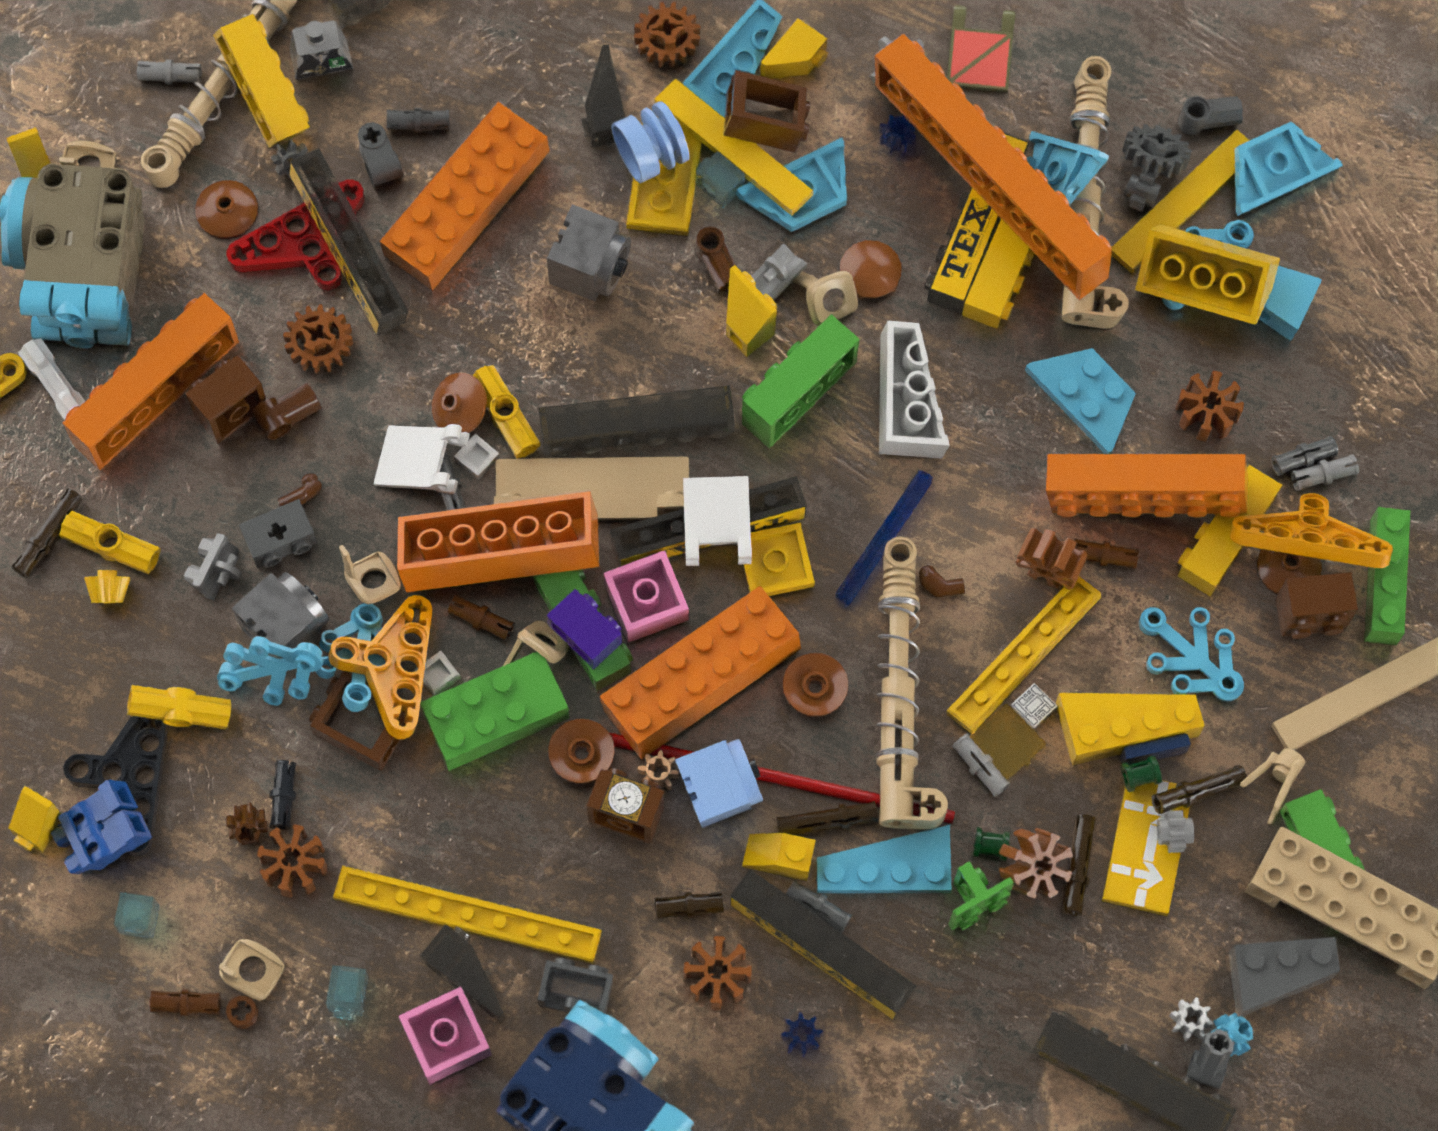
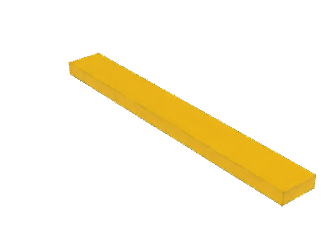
M343 865L333 895V899L590 964H594L602 934L601 929Z

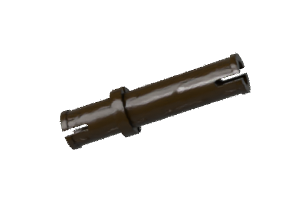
M69 488L64 490L60 499L53 506L33 536H28L22 552L11 564V568L15 572L26 578L30 576L43 555L47 556L51 551L49 547L60 533L61 524L66 515L71 511H75L84 500L81 495Z
M1236 765L1233 768L1211 774L1190 783L1188 781L1179 782L1175 788L1153 794L1152 805L1158 814H1163L1181 806L1185 808L1194 806L1198 800L1240 786V783L1247 778L1246 771L1241 765Z
M872 801L852 806H846L843 803L838 804L839 808L784 817L778 816L776 817L778 832L798 835L841 827L842 830H849V826L872 822L877 823L876 803Z
M1076 814L1074 816V829L1070 847L1073 857L1069 858L1067 868L1072 871L1069 882L1062 881L1065 884L1061 912L1070 916H1081L1083 914L1084 894L1090 883V879L1087 876L1096 818L1087 814Z

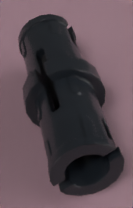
M288 760L275 761L273 789L269 792V798L272 799L269 827L275 829V826L280 830L291 828L292 801L296 800V792L293 791L296 763L293 761L290 762V765H288Z

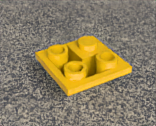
M734 265L730 268L726 336L748 357L775 335L777 305L768 294L765 293L763 295L755 287L756 283L748 272H741Z

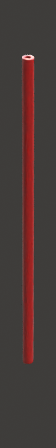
M610 733L614 747L634 751L623 735ZM662 745L649 755L658 756L659 751L662 750L663 757L666 759L673 757L678 759L694 751ZM757 766L761 777L756 778L757 780L862 804L875 801L876 807L880 808V794ZM913 802V815L919 817V803ZM926 805L925 808L928 809V813L934 814L935 810H933L932 806ZM947 809L943 822L953 824L955 811Z

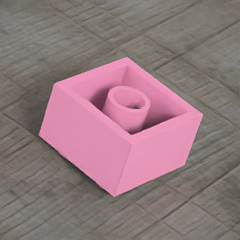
M665 550L603 573L604 586L628 643L689 620L688 605Z
M461 987L399 1015V1019L429 1085L492 1055Z

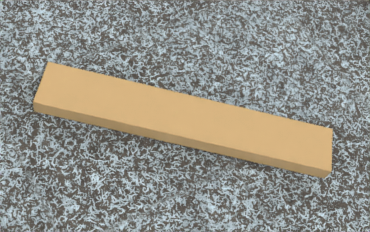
M1438 637L1273 722L1271 727L1283 747L1296 750L1437 677Z

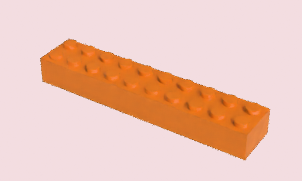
M902 34L875 55V86L1079 301L1109 278L1112 247L1109 241L1103 235L1098 236L1090 228L1087 218L1082 213H1076L1069 206L1065 195L1060 191H1055L1048 184V180L1041 170H1034L1022 150L1018 147L1013 148L1007 142L1004 132L996 125L993 127L986 120L983 110L977 104L972 105L965 98L962 88L957 83L952 84L945 77L941 66L935 61L931 62L925 56L924 50L915 40L911 42L905 34Z

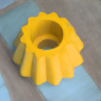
M97 570V576L84 577L91 603H123L130 583V577L117 576V570Z

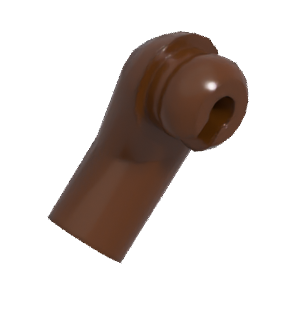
M314 473L304 475L301 479L302 487L278 498L280 507L297 499L303 505L319 494L322 482L318 481V476Z
M930 565L923 566L920 569L919 582L934 597L965 594L963 578L945 580Z

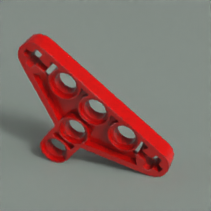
M353 179L341 181L311 198L315 208L321 204H327L332 208L331 213L328 216L321 217L335 244L365 201L362 185ZM345 192L355 193L356 198L351 200L349 197H345ZM334 197H336L337 202H340L342 210H337ZM305 202L234 241L228 246L226 251L230 267L237 272L305 267L320 289H336L342 281L341 268L331 253ZM300 219L305 225L301 231L292 232L287 229L288 223L291 220ZM272 234L276 236V244L272 247L262 246L260 240L264 235ZM252 243H255L257 251L261 254L260 256L256 257L255 251L251 247ZM311 243L320 246L319 253L313 257L306 256L303 253L304 247ZM241 251L243 254H246L247 259L241 261L240 258H237L236 253ZM325 268H332L336 271V276L330 281H323L319 278V273Z

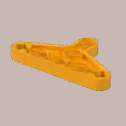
M1316 493L1303 494L1300 497L1297 511L1237 517L1232 522L1230 532L1231 540L1239 545L1372 568H1385L1389 566L1393 547L1389 542L1328 516L1329 501L1324 496Z
M420 595L408 597L372 641L339 637L333 641L328 654L329 662L336 669L365 675L385 728L392 737L397 739L409 738L414 733L419 718L432 618V605L430 601ZM413 608L419 609L420 616L418 622H412L414 617ZM408 633H414L420 637L421 643L417 645L410 644L405 640L404 636ZM347 648L352 652L353 657L342 659L337 656L335 650ZM378 654L384 658L385 664L381 666L373 665L369 661L368 656ZM412 661L416 664L418 670L407 672L401 667V662ZM401 688L409 689L414 694V698L404 700L398 696L397 690ZM401 711H406L405 727L399 726L398 718Z

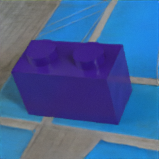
M574 589L546 615L547 623L594 670L622 644L620 633L622 628L611 616L608 615L605 618L597 610L599 606L590 595L585 593L582 596Z

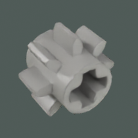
M1183 810L1167 811L1165 820H1157V839L1159 845H1168V853L1184 852L1186 844L1194 843V824L1192 818H1183Z

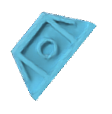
M1293 122L1284 124L1235 148L1236 213L1238 216L1339 169L1343 164L1339 159L1333 160L1320 149L1321 145L1313 138L1305 136L1303 130Z
M1031 131L1029 141L1035 144L1033 157H1027V162L1034 170L1039 169L1044 173L1048 184L1055 191H1060L1065 195L1069 206L1109 158V155L1099 150Z
M842 138L837 139L784 165L786 169L813 190V196L793 216L751 182L736 189V195L739 199L793 232L846 206L844 140Z
M1093 348L1027 364L1025 371L1104 454H1112L1136 394Z

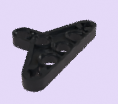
M131 716L105 755L74 754L65 761L63 772L72 785L98 788V786L106 781L103 773L108 766L118 765L121 767V775L116 781L127 783L135 802L144 799L150 803L149 811L142 817L145 823H148L147 827L152 838L131 852L127 851L129 855L136 857L146 854L151 849L153 843L169 725L164 724L162 720L155 719L156 727H161V730L151 727V718ZM143 724L148 726L147 728L142 729ZM156 736L159 739V745L154 751L146 752L141 749V742L145 737ZM77 762H84L88 765V772L82 778L71 776L70 770ZM145 767L153 769L155 775L151 782L142 784L137 781L136 775L140 769Z

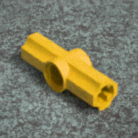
M494 365L484 366L476 370L473 376L478 378L484 386L487 397L486 409L491 415L493 425L500 430L516 459L525 458L533 454L541 446V443L521 412L517 399L509 392ZM501 408L513 410L507 416H501L497 413Z
M74 511L66 515L61 524L59 536L62 539L96 552L106 561H117L148 575L154 570L161 552L158 546L124 533L114 524H103ZM117 538L116 544L112 547H103V543L107 539Z
M132 685L127 703V715L162 720L164 724L174 727H190L193 724L226 729L231 714L230 699L196 695L194 690L182 687H170L163 690Z

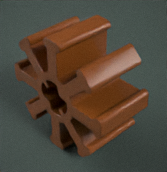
M1212 371L1207 383L1209 388L1199 378V373L1191 376L1186 390H1181L1176 402L1175 409L1177 411L1180 409L1184 410L1179 422V426L1183 431H1186L1189 426L1197 421L1202 423L1196 437L1199 441L1206 442L1212 430L1210 424L1220 434V439L1227 437L1233 424L1238 423L1243 411L1244 402H1235L1241 389L1236 381H1233L1231 386L1226 389L1218 390V385L1223 375L1219 371ZM1207 403L1213 405L1212 409L1206 407Z
M1036 528L1030 529L1017 555L1016 565L1020 568L1029 569L1027 575L1035 580L1041 576L1046 578L1047 585L1050 587L1058 588L1059 584H1061L1068 590L1073 589L1086 562L1087 552L1074 549L1077 543L1070 538L1064 541L1057 540L1056 532L1045 529L1042 534Z
M296 824L292 826L294 832L291 844L285 843L280 829L276 828L269 835L273 843L277 844L280 848L279 851L264 849L263 846H259L257 853L262 865L266 863L273 864L265 870H260L267 886L271 887L273 882L282 877L278 889L283 897L288 898L293 897L294 879L299 878L305 893L310 894L316 890V886L313 880L308 878L305 873L310 871L320 873L325 877L328 870L324 858H313L320 852L325 853L319 837L315 835L313 840L303 845L307 834L303 826ZM294 856L298 864L292 867L287 859Z
M1020 828L1014 831L1013 835L1017 837L1021 850L1003 844L1000 849V855L1016 861V863L1006 868H999L1000 876L1005 880L1011 877L1015 883L1012 887L1014 891L1034 899L1037 897L1036 892L1051 898L1058 894V890L1054 888L1051 876L1069 882L1072 871L1057 866L1056 863L1067 857L1072 858V851L1070 847L1056 843L1060 836L1040 828H1035L1036 833Z
M714 936L715 956L711 957L702 948V943L697 942L692 947V957L697 958L702 965H691L685 962L684 980H688V978L701 979L697 984L689 987V995L695 1002H698L699 997L707 989L711 988L713 989V998L710 999V1009L720 1010L722 1008L720 990L722 989L729 993L733 998L734 1004L743 999L744 989L739 988L732 980L746 981L747 984H750L752 966L748 965L747 968L734 967L740 960H745L746 950L741 944H737L736 949L725 958L722 956V948L725 947V937ZM719 966L722 967L723 974L721 979H714V974L709 975L708 972H714V968Z

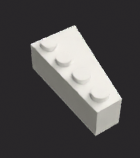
M887 321L880 335L879 454L942 459L950 445L948 437L944 432L941 409L938 408L934 392L936 390L934 380L930 376L929 361L919 323Z

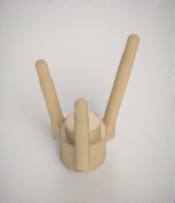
M1289 748L1283 749L1279 755L1272 752L1262 765L1240 783V786L1244 788L1268 768L1273 767L1272 775L1282 782L1283 785L1267 821L1270 826L1274 824L1293 782L1305 765V759L1302 755Z

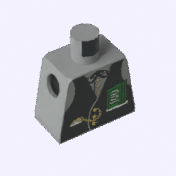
M311 21L306 26L292 30L290 56L296 80L353 69L347 39L336 21L322 23Z

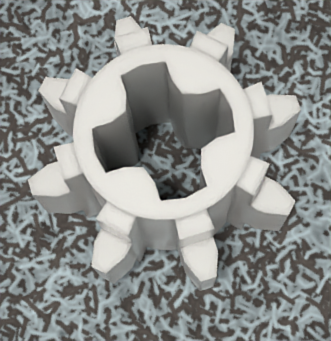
M1195 998L1191 1004L1180 1000L1178 1003L1179 1011H1172L1169 1016L1176 1022L1172 1032L1180 1031L1183 1033L1184 1041H1188L1191 1035L1197 1036L1200 1040L1203 1039L1205 1036L1203 1029L1211 1028L1213 1022L1206 1016L1211 1009L1210 1006L1201 1007L1198 998ZM1187 1015L1190 1017L1195 1015L1198 1021L1195 1024L1193 1022L1187 1024L1184 1019Z

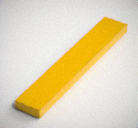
M674 79L654 98L655 103L662 101L668 106L682 127L791 216L813 196V190L756 143L724 136L725 118L677 79Z
M1238 129L1233 132L1112 246L1111 256L1132 274L1142 263L1149 230L1158 225L1179 229L1235 176V148L1250 140Z
M1080 576L1073 589L1068 590L1063 587L947 709V715L969 733L973 734L1101 598V592Z

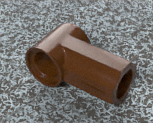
M711 226L704 227L697 234L696 255L704 263L718 292L729 291L730 268L736 265L724 242V235L720 229ZM711 241L718 246L715 249H706L703 247V244Z
M306 383L279 399L268 398L254 407L252 414L269 440H276L286 435L292 429L293 424L320 410L321 404L311 386Z

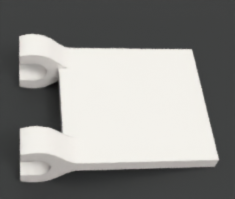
M455 424L447 425L444 428L388 425L373 485L390 488L430 489L445 494H455L458 481L449 480L450 474L440 472L447 443L466 447L470 434L468 432H461L462 427Z
M748 476L683 478L686 566H699L700 545L737 544L738 564H751L752 548Z

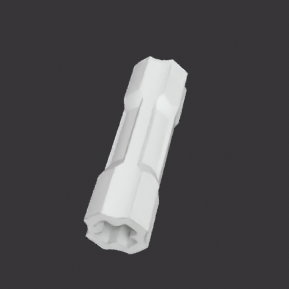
M41 338L32 339L23 345L18 355L31 374L38 377L54 400L57 411L65 421L68 412L76 406L80 407L85 400L67 381L56 365L55 357Z

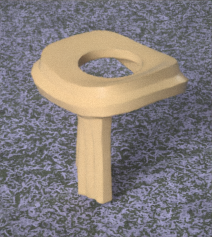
M74 141L67 144L63 156L59 157L60 165L79 166L78 160L86 155L95 156L100 161V167L115 168L116 161L113 149L90 141Z
M802 271L793 280L794 283L807 289L806 301L810 318L815 325H821L831 314L836 319H841L858 308L854 280L847 271H839L820 279ZM838 288L843 293V303L836 311L829 312L823 306L824 295L827 291Z
M344 545L339 546L345 568V579L361 602L374 604L400 590L401 580L398 571L383 552L372 553L352 563ZM370 571H381L386 575L384 584L374 589L364 587L361 581L363 576Z
M535 621L518 632V639L504 665L515 661L524 643L536 650L551 663L559 662L568 652L569 645L546 622ZM535 634H542L550 638L556 646L545 643L536 637Z
M241 939L234 944L222 964L220 963L219 974L222 980L229 986L253 999L264 1000L269 996L284 971V963L275 953L260 943L249 939ZM257 957L265 963L266 971L260 980L248 982L240 976L239 967L246 958Z

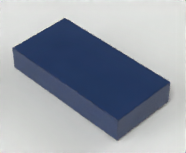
M1183 733L1125 746L1120 755L1121 763L1126 762L1130 765L1145 761L1147 757L1153 755L1159 760L1186 754L1191 745L1189 736Z

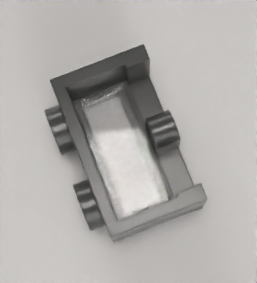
M555 958V962L547 960L537 999L538 1005L569 1013L577 1002L581 1000L606 1015L614 981L613 974H609L607 968L597 965H589L588 969L576 967L574 961L565 958Z

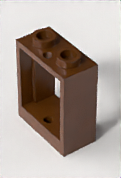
M735 70L726 93L723 135L795 153L800 141L805 142L809 132V124L805 123L810 110V101H806L807 87ZM748 99L792 110V123L745 112V101Z
M343 671L339 678L334 677L326 691L328 696L323 705L318 704L309 718V722H311L310 728L313 735L382 771L401 739L392 737L384 728L372 749H369L325 725L343 697L346 686L351 683L352 674ZM401 711L399 715V726L405 727L406 725L404 723L406 711Z

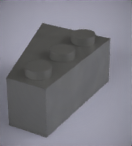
M1335 937L1234 945L1228 953L1237 1017H1244L1249 1013L1263 1007H1268L1291 995H1296L1331 980L1340 971Z

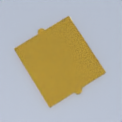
M1008 703L1003 705L990 718L988 717L983 722L984 724L970 735V738L985 755L990 754L993 758L992 763L1007 781L1024 765L1029 766L1031 759L1047 745Z

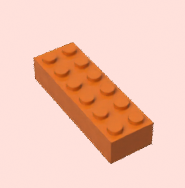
M497 102L379 241L384 256L433 291L550 152L547 136L500 102Z
M205 293L198 299L194 298L189 301L181 315L175 320L172 319L165 323L158 336L151 342L147 341L142 344L134 358L128 363H122L118 366L111 379L104 385L100 384L95 387L90 393L88 400L80 407L76 406L68 412L65 421L62 423L73 446L97 469L101 470L183 395L196 380L200 379L239 343L232 318Z
M1048 454L1046 493L1052 513H1057V515L1062 517H1072L1076 513H1089L1094 517H1105L1109 513H1122L1126 517L1141 516V513H1152L1158 517L1187 514L1190 517L1200 518L1205 517L1207 514H1220L1223 517L1234 518L1240 514H1247L1248 472L1246 454Z
M590 491L398 517L397 571L406 592L599 567L598 513Z
M759 586L600 695L603 711L642 760L646 754L649 755L801 650L799 632L763 588Z

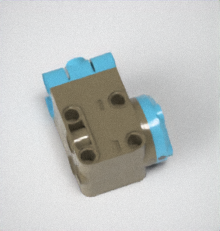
M55 163L44 166L39 171L38 178L18 177L13 179L5 195L2 196L0 203L1 257L3 266L25 270L19 307L21 315L32 316V339L64 340L68 345L76 348H91L94 346V343L97 344L98 342L99 344L129 346L145 223L142 211L141 188L134 187L129 173L121 168L60 165Z

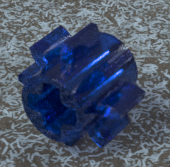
M890 114L888 123H880L879 132L882 134L879 144H886L891 154L894 151L906 153L907 144L916 143V135L913 134L915 127L911 123L909 124L904 115L893 117Z
M799 1012L798 1020L794 1022L790 1019L785 1020V1025L790 1029V1032L781 1033V1039H789V1053L794 1049L801 1050L802 1057H805L809 1047L815 1050L819 1049L820 1045L814 1038L823 1036L824 1031L822 1029H815L816 1016L812 1017L809 1021L803 1018L802 1012ZM798 1028H804L805 1033L809 1034L806 1041H800V1037L795 1035Z

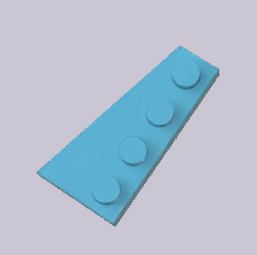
M756 0L682 84L725 118L726 93L735 70L755 74L783 16L765 1Z

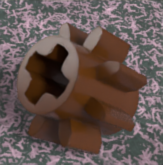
M252 803L240 806L235 805L234 816H226L229 839L236 838L243 846L254 842L259 843L260 832H268L265 810H257Z

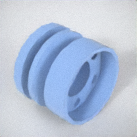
M662 101L653 104L652 111L647 107L642 109L641 120L643 125L633 115L612 124V134L618 151L630 174L640 184L660 174L659 160L669 170L676 166L675 161L683 164L689 160V150L683 130L671 110Z

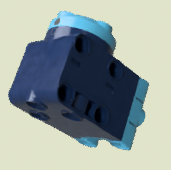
M581 1000L571 1009L559 1027L551 1028L546 1032L503 1089L500 1097L501 1104L496 1110V1113L517 1131H692L690 1128L694 1124L687 1115L666 1103L641 1084L659 1058L615 1018L608 1014L605 1015Z

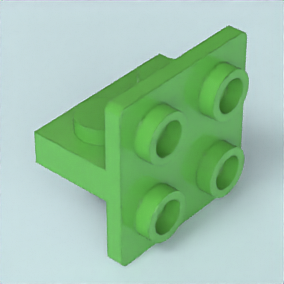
M970 861L959 867L953 885L965 904L953 910L948 923L951 930L959 926L964 930L975 924L979 920L977 916L984 911L989 910L990 913H993L1008 903L1006 899L1010 897L1014 884L1011 877L987 890L988 881L979 867L974 869Z

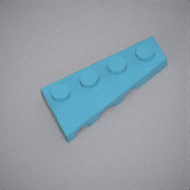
M950 825L817 857V893H951Z

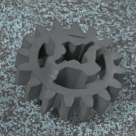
M1144 124L1142 129L1135 126L1133 131H1128L1122 148V152L1126 153L1125 159L1133 160L1132 167L1140 166L1143 168L1142 173L1150 172L1155 177H1158L1159 173H1163L1167 178H1170L1171 173L1180 175L1182 170H1186L1192 150L1188 149L1189 143L1187 141H1180L1182 138L1181 134L1173 135L1170 128L1165 129L1156 125L1153 129L1147 124Z

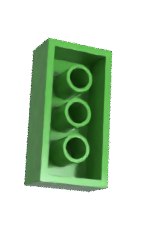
M831 314L802 343L797 341L793 344L786 354L788 357L781 364L774 363L767 370L764 376L765 379L758 386L753 384L747 389L742 397V425L770 449L856 364L859 338Z
M534 652L420 702L422 713L448 771L570 718L568 705L548 662L538 652Z

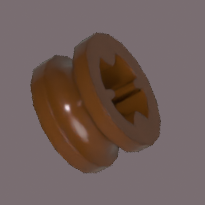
M240 995L229 1001L226 1007V1015L233 1026L245 1029L251 1027L256 1022L258 1008L251 998ZM240 1004H245L247 1009L251 1007V1013H247L245 1020L241 1021L237 1015L233 1016V1012L239 1010Z

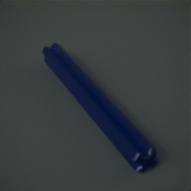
M919 470L836 591L835 598L845 605H849L884 555L885 546L888 541L896 537L932 484L933 477L923 470Z

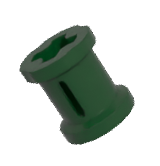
M1154 755L1147 757V760L1130 765L1125 762L1120 765L1122 779L1128 792H1133L1135 787L1162 783L1161 771Z
M977 827L973 857H978L980 854L1000 857L1001 861L1006 862L1007 857L1000 855L999 852L1003 844L1009 845L1010 832L1005 831L1003 834L985 832L981 827Z

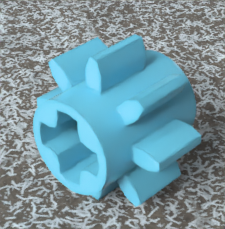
M1233 1013L1230 1016L1224 1014L1214 1020L1217 1028L1213 1029L1211 1033L1216 1029L1226 1031L1230 1039L1235 1042L1231 1056L1234 1054L1239 1056L1250 1050L1247 1042L1253 1039V1029L1247 1019L1242 1016L1237 1017V1014Z

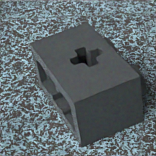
M299 499L239 524L257 569L262 566L266 568L275 566L282 561L283 557L293 553L295 555L303 554L309 551L312 545L317 543L314 531ZM281 533L284 538L278 540L275 535Z

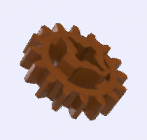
M662 1L657 10L651 5L648 6V15L640 13V23H635L634 32L636 33L634 35V43L639 45L638 53L640 55L647 53L648 63L657 59L659 67H662L665 61H669L670 66L675 67V60L678 59L685 64L687 62L686 54L694 56L696 54L695 46H700V24H696V15L691 14L687 16L686 6L680 10L676 9V2H672L670 8H666Z
M322 304L318 305L317 311H312L310 306H306L305 315L295 312L296 322L287 321V328L290 332L283 333L284 341L287 342L284 345L287 354H291L292 363L296 364L301 361L300 365L303 371H306L309 366H313L315 374H318L320 367L323 366L327 372H331L332 363L338 366L343 365L341 355L349 357L350 350L347 346L354 344L353 337L350 336L352 328L350 324H345L347 322L345 315L341 314L336 317L334 307H331L328 312H324ZM333 327L338 330L339 339H336V335L333 334ZM298 338L304 343L303 351L298 346Z

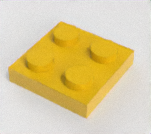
M801 523L751 533V564H743L749 593L759 586L763 588L768 596L814 587L815 581Z

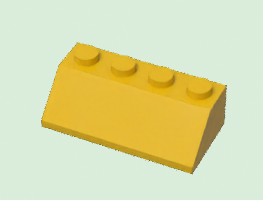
M1158 225L1149 230L1135 290L1255 325L1273 289L1280 258L1168 226Z

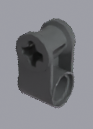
M373 122L363 125L358 132L359 150L373 187L403 177L400 161L396 152L392 149L384 128L378 123Z

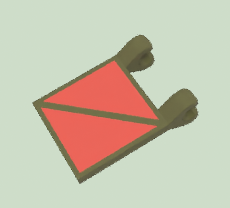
M956 5L952 20L947 79L952 84L957 83L961 88L1008 92L1016 13L1009 10L1003 12L1001 32L965 28L967 8Z

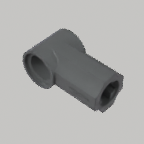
M1200 96L1190 97L1185 101L1178 117V126L1183 133L1196 135L1206 128L1239 125L1243 121L1241 99L1238 96L1208 100ZM1189 113H1194L1199 118H1194Z
M1216 1029L1212 1033H1206L1199 1051L1194 1050L1187 1070V1079L1220 1089L1235 1043L1230 1039L1228 1032Z

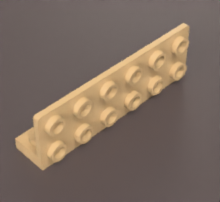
M689 458L497 459L496 497H494V504L590 491L598 513V520L684 519L683 478H689Z
M1285 827L1279 828L1257 872L1250 880L1245 893L1273 908L1276 907L1279 901H1282L1398 963L1399 966L1395 973L1424 989L1433 983L1438 974V909Z

